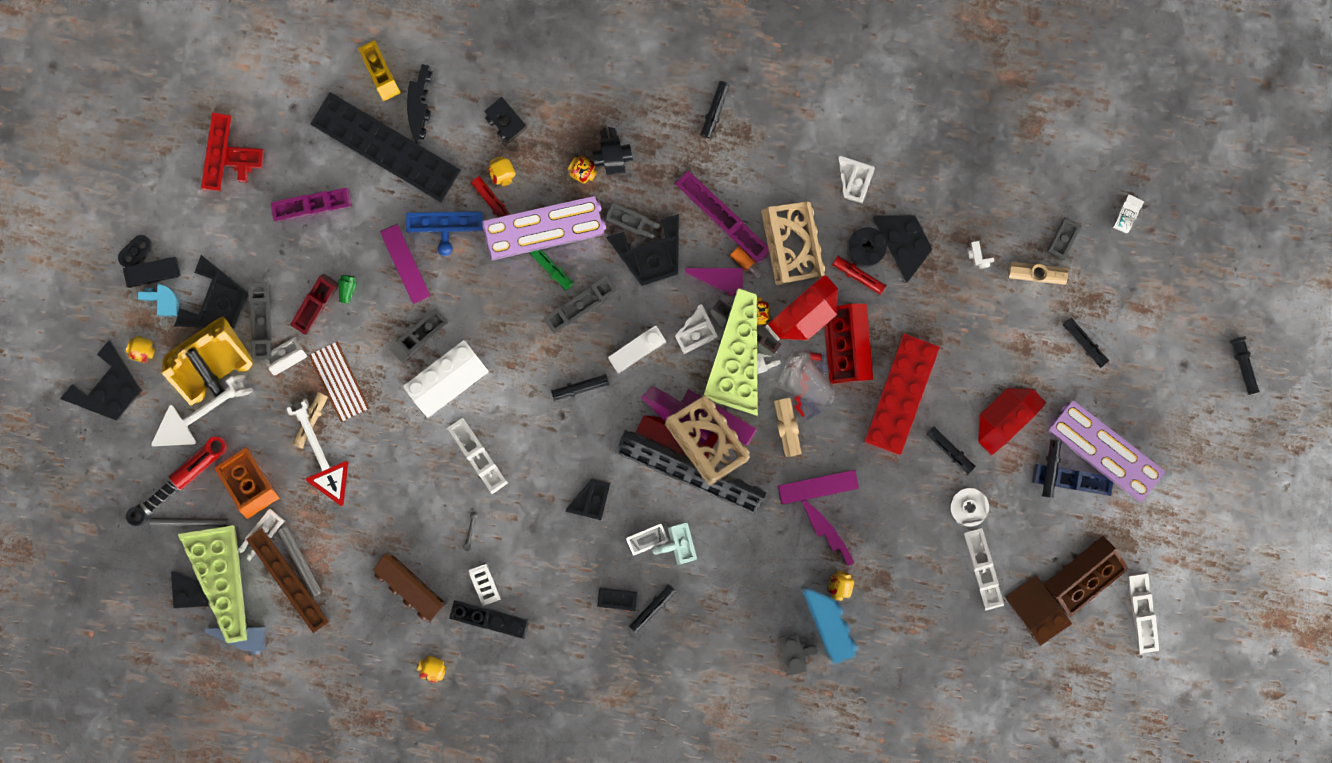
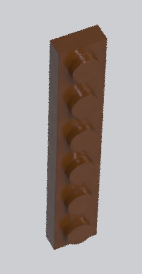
M261 528L246 538L249 545L310 630L314 633L326 625L329 620L264 529Z

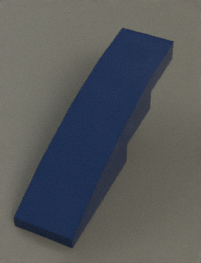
M1035 464L1032 483L1044 485L1046 465ZM1058 467L1055 487L1111 496L1113 482L1104 475Z

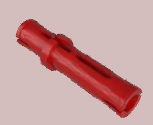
M481 176L476 177L470 183L493 210V215H497L498 218L511 215L505 208L506 205L499 201L482 180Z
M837 255L831 265L844 272L848 278H854L879 295L883 293L887 286L857 268L856 264H851L839 257V255Z

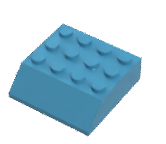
M802 587L801 590L829 660L835 665L855 657V651L858 649L854 639L848 636V632L851 631L847 621L840 616V614H843L839 602L807 587Z

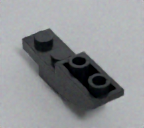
M424 64L421 65L418 81L409 82L407 94L408 122L414 141L417 144H420L421 140L425 139L427 131L424 128L425 122H429L431 116L429 106L423 104V101L427 100L428 90H426L427 83H431L433 72L429 65Z
M457 600L453 602L449 619L521 639H525L530 621L508 613Z

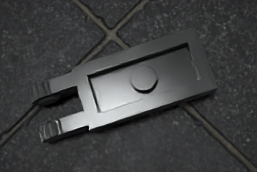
M611 202L604 218L605 221L654 240L655 235L642 230L644 223L654 229H659L660 227L658 223L647 219L646 216L614 202Z

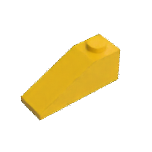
M373 40L359 47L358 50L383 101L400 94L401 92L376 41Z

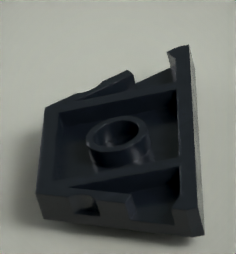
M876 215L873 219L879 231L885 236L887 247L905 283H907L933 249L915 215Z

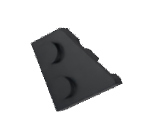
M591 479L566 508L565 512L602 520L611 483Z

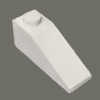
M655 325L609 356L608 359L617 373H620L664 345L666 340Z

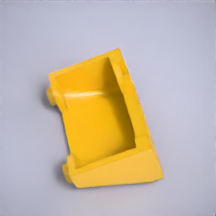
M220 317L170 350L163 357L162 374L190 405H193L205 398L206 386L202 377L185 355L189 349L196 347L212 373L217 375L219 379L234 369L238 372L249 370L253 364V359L224 317Z

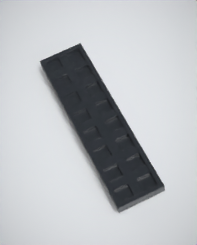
M329 92L310 123L311 126L440 203L443 202L461 172L459 168Z
M625 430L615 452L755 515L767 493L757 486H751L743 480L733 478L727 474L709 486L687 455L678 454L669 447H663L656 444L653 440L644 439L635 432Z

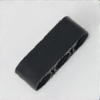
M177 257L123 268L126 288L181 276Z

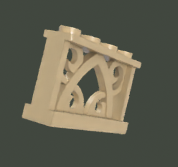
M810 201L772 206L761 210L775 284L781 285L824 276L825 265L821 259V245L817 239L818 229L814 223V209ZM798 210L801 212L802 222L798 220V215L791 221L793 211ZM787 211L786 219L777 217V212ZM786 227L785 234L782 236L780 233V229L784 231ZM790 230L797 233L804 241L797 257L792 250L783 247L782 242L788 238ZM785 253H788L790 255V257H788V260H786ZM809 260L812 271L810 273L803 271L799 264L801 263L804 267L808 268L807 261ZM796 268L800 275L789 277L788 272Z
M704 395L678 413L668 417L665 425L710 486L740 465L746 463L750 456L746 446L741 445L736 432L726 424L725 417L717 412L714 402ZM696 409H703L707 417H702L700 413L698 416L699 421H696L694 412ZM689 414L691 421L680 423L679 420ZM693 429L696 433L695 438H691L688 434L689 432L694 433ZM699 429L709 430L718 434L717 451L709 447L698 448L696 444L700 439ZM732 449L737 455V459L735 461H727L722 455L732 457L728 453V450ZM705 452L710 453L708 459L703 455ZM719 461L726 465L725 468L717 473L714 470Z

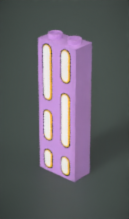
M595 196L483 221L482 227L490 260L602 236L604 234L603 230H606L604 219L600 218V201H596Z
M1074 400L1071 403L1066 402L1060 410L1062 412L1059 418L1054 417L1048 425L1050 427L1049 433L1059 441H1062L1064 445L1141 504L1166 471Z

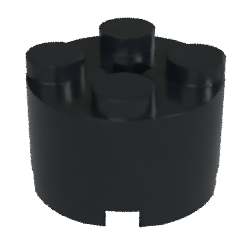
M871 227L858 229L851 236L847 244V252L850 259L857 266L865 268L878 264L887 251L885 236L877 229ZM869 243V247H871L872 249H869L868 252H865V248L862 247V245Z

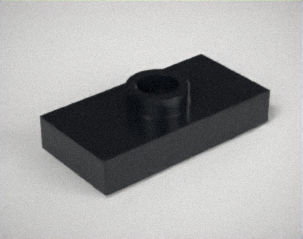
M599 587L597 607L635 611L638 592Z

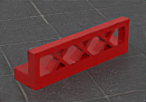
M212 112L201 190L220 192L231 115Z

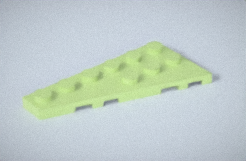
M738 288L704 395L713 402L758 416L757 294Z
M236 526L178 534L204 594L207 596L209 605L217 618L226 642L232 643L247 640Z

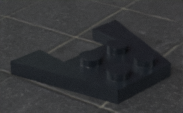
M679 214L661 220L666 238L630 249L625 232L606 237L641 286L678 275Z
M201 255L194 273L210 278L212 281L199 315L180 309L174 327L204 328L216 319L224 317L232 329H236L248 297V292Z
M108 340L97 354L111 366L107 373L88 395L72 384L60 399L118 421L141 394L142 390L111 340Z

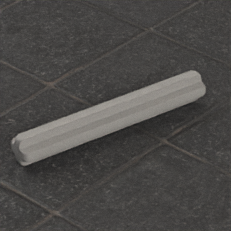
M282 527L278 530V534L311 596H317L321 593L318 583L288 527Z

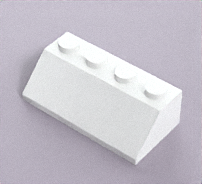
M463 340L406 383L403 388L428 418L489 371L469 344Z

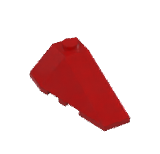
M643 416L636 433L664 447H669L678 454L686 455L661 417ZM690 432L688 433L691 438H695ZM713 433L703 444L698 441L696 445L698 448L709 447L713 449L718 439V434ZM705 452L703 455L708 459L710 453Z

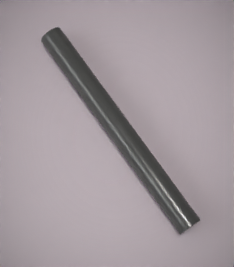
M150 518L149 525L227 526V519Z

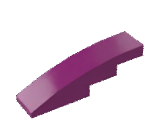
M349 188L301 195L271 203L274 222L352 207Z
M398 223L381 230L380 233L412 303L415 304L430 297V293Z
M651 386L640 397L665 422L668 417L687 407L684 403L654 386ZM694 412L695 420L699 421V415L696 412ZM689 414L679 420L680 423L691 421ZM693 429L694 433L691 434L696 437L695 430ZM699 429V442L703 444L714 432Z
M688 389L681 402L689 406L702 396ZM715 405L717 412L725 417L728 427L736 432L739 442L748 446L757 429ZM703 409L695 410L698 415L701 413L702 417H707Z
M855 470L777 486L781 505L859 489Z
M806 500L801 501L816 536L819 537L824 534L831 551L839 549L846 566L854 564L855 562L846 545L832 525Z

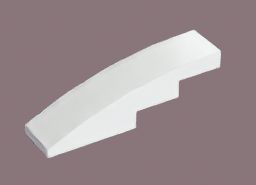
M461 418L447 428L492 494L508 484L464 418Z
M983 529L964 533L985 611L1004 606Z
M1144 571L1127 574L1139 652L1141 654L1159 651L1156 615L1153 610L1148 573Z

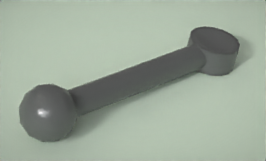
M471 512L470 514L471 522L467 541L463 546L465 551L471 549L470 541L474 521L478 516L476 512Z

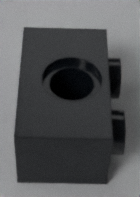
M503 97L499 98L484 111L487 115L485 117L486 121L491 126L495 125L499 129L497 134L503 141L507 139L509 142H512L527 129L526 124ZM504 116L510 119L509 123L505 126L499 123L500 118Z

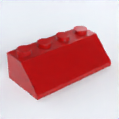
M867 304L837 306V315L824 326L829 384L873 380Z

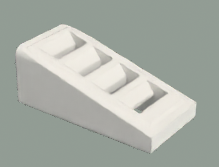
M488 564L469 570L482 606L500 600ZM485 571V575L476 578L475 574ZM488 578L489 582L484 584H478V581ZM491 585L492 589L481 592V588ZM494 592L495 596L484 599V595Z

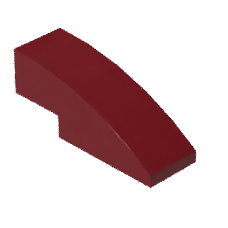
M325 274L320 275L311 291L305 297L290 326L307 335L339 286L338 282Z

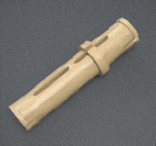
M317 392L311 407L307 409L308 420L312 429L318 417H321V410L328 399V396ZM302 425L292 444L303 449L308 437Z

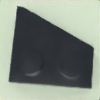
M171 571L173 609L210 606L199 581L182 575L179 572Z

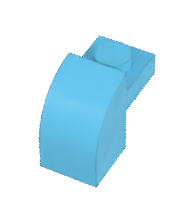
M157 284V292L152 288H145L144 292H138V300L157 301L158 316H178L180 301L178 295L171 288Z

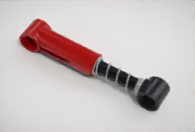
M211 437L208 439L206 444L168 476L169 481H165L166 484L163 487H159L155 494L152 493L148 500L145 499V502L127 511V522L132 526L144 525L148 521L150 514L153 513V510L156 507H160L159 504L166 502V498L172 496L175 490L185 488L216 459L227 452V441L222 437ZM216 441L221 443V449L218 452L213 449V443ZM209 453V455L206 456L200 463H198L197 465H195V464H196L197 462H199L206 454ZM136 511L141 513V519L138 522L133 518V514Z

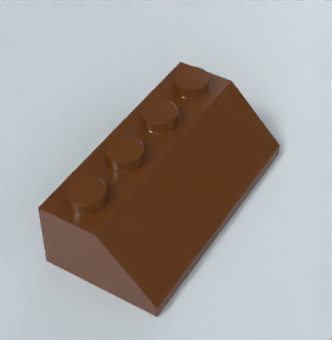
M1102 536L1060 572L1051 577L1044 586L1064 612L1071 617L1129 570L1118 550Z
M391 552L386 553L373 569L376 572L374 576L382 583L384 581L390 585L388 589L396 596L400 594L404 598L403 602L409 608L414 607L418 611L417 615L423 621H432L447 604Z

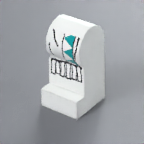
M1130 194L1126 195L1114 221L1113 228L1127 234L1144 201Z

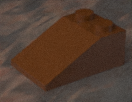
M1037 575L1005 596V599L1037 645H1043L1072 625L1065 612Z

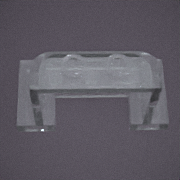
M804 351L790 352L776 387L817 405L829 406L835 397V387L810 358L811 354Z

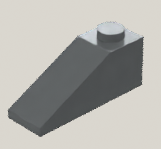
M435 308L397 339L390 348V351L404 363L446 326L448 321Z

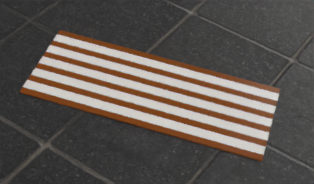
M338 342L309 355L340 422L369 409Z

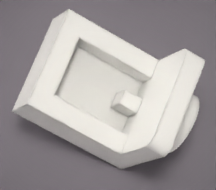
M979 241L971 242L969 244L970 247L967 248L969 259L973 261V266H979V269L991 267L990 263L994 262V258L983 260Z

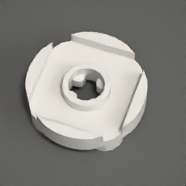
M965 488L958 491L952 497L950 512L957 523L964 526H976L986 518L989 512V502L987 497L977 489ZM967 502L975 506L971 513L964 509Z

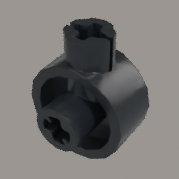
M608 127L610 137H608L607 129L603 128L600 131L601 149L592 151L595 168L605 166L607 176L626 173L624 162L633 161L630 144L620 145L619 136H617L615 128Z

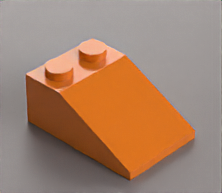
M247 447L214 468L238 510L246 519L279 499L273 486Z

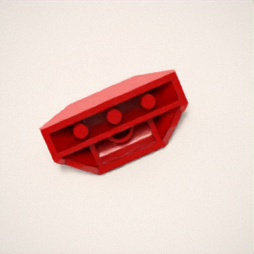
M825 274L777 315L768 326L780 339L809 340L837 315L838 288Z
M1007 388L979 414L978 443L992 456L1031 421L1047 402L1034 389Z

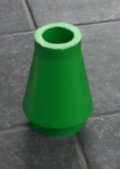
M341 275L340 279H338L339 302L350 304L357 284L356 277Z

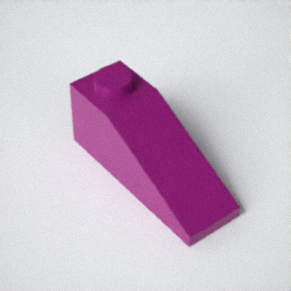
M685 268V274L723 293H727V296H736L738 288L743 289V268Z

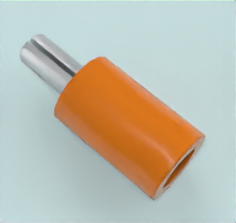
M740 246L732 252L730 257L745 272L749 269L757 278L762 275L753 265L755 261Z

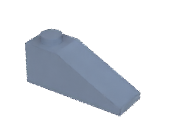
M220 627L205 628V633L226 642ZM246 627L247 640L228 643L242 651H249L250 655L261 654V651L266 650V627Z

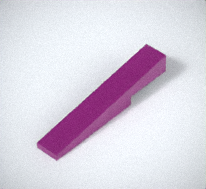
M689 170L675 183L688 198L758 265L769 255L768 246Z

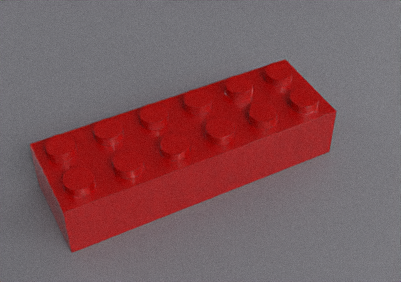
M902 334L863 443L899 456L902 454L940 346L907 334Z

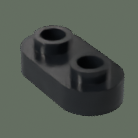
M145 235L134 237L119 252L118 262L123 267L136 265L150 252L152 248L151 240ZM141 242H145L146 246L143 249L140 248ZM128 255L132 256V260L130 262L126 261V257Z

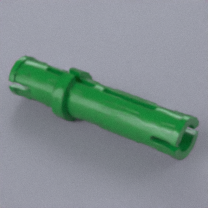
M542 250L528 252L548 272L550 278L555 280L565 291L574 284L563 272V269L558 267Z

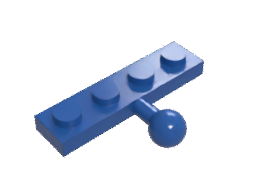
M483 211L406 213V232H441V243L437 248L438 253L442 256H449L453 251V247L449 243V232L483 231Z

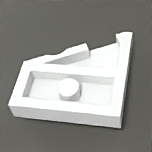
M839 156L844 198L863 204L875 167Z
M702 304L697 307L695 313L691 318L689 317L684 327L675 335L683 354L718 338Z

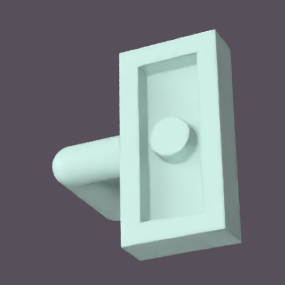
M688 523L668 527L671 543L654 547L652 550L656 555L674 550L677 565L697 560Z

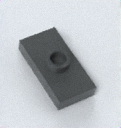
M1064 217L1047 252L1065 260L1082 226Z

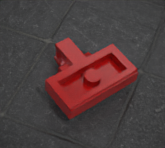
M227 146L224 166L234 167V172H238L237 180L247 183L248 172L252 173V168L263 169L264 149Z

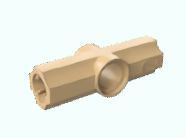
M1010 262L1008 278L1033 281L1035 283L1044 282L1066 285L1068 268ZM1035 268L1042 270L1043 276L1041 278L1034 276Z
M791 399L775 400L774 404L778 418L777 427L779 436L782 438L785 457L802 454L798 438L799 430L796 417L793 414Z

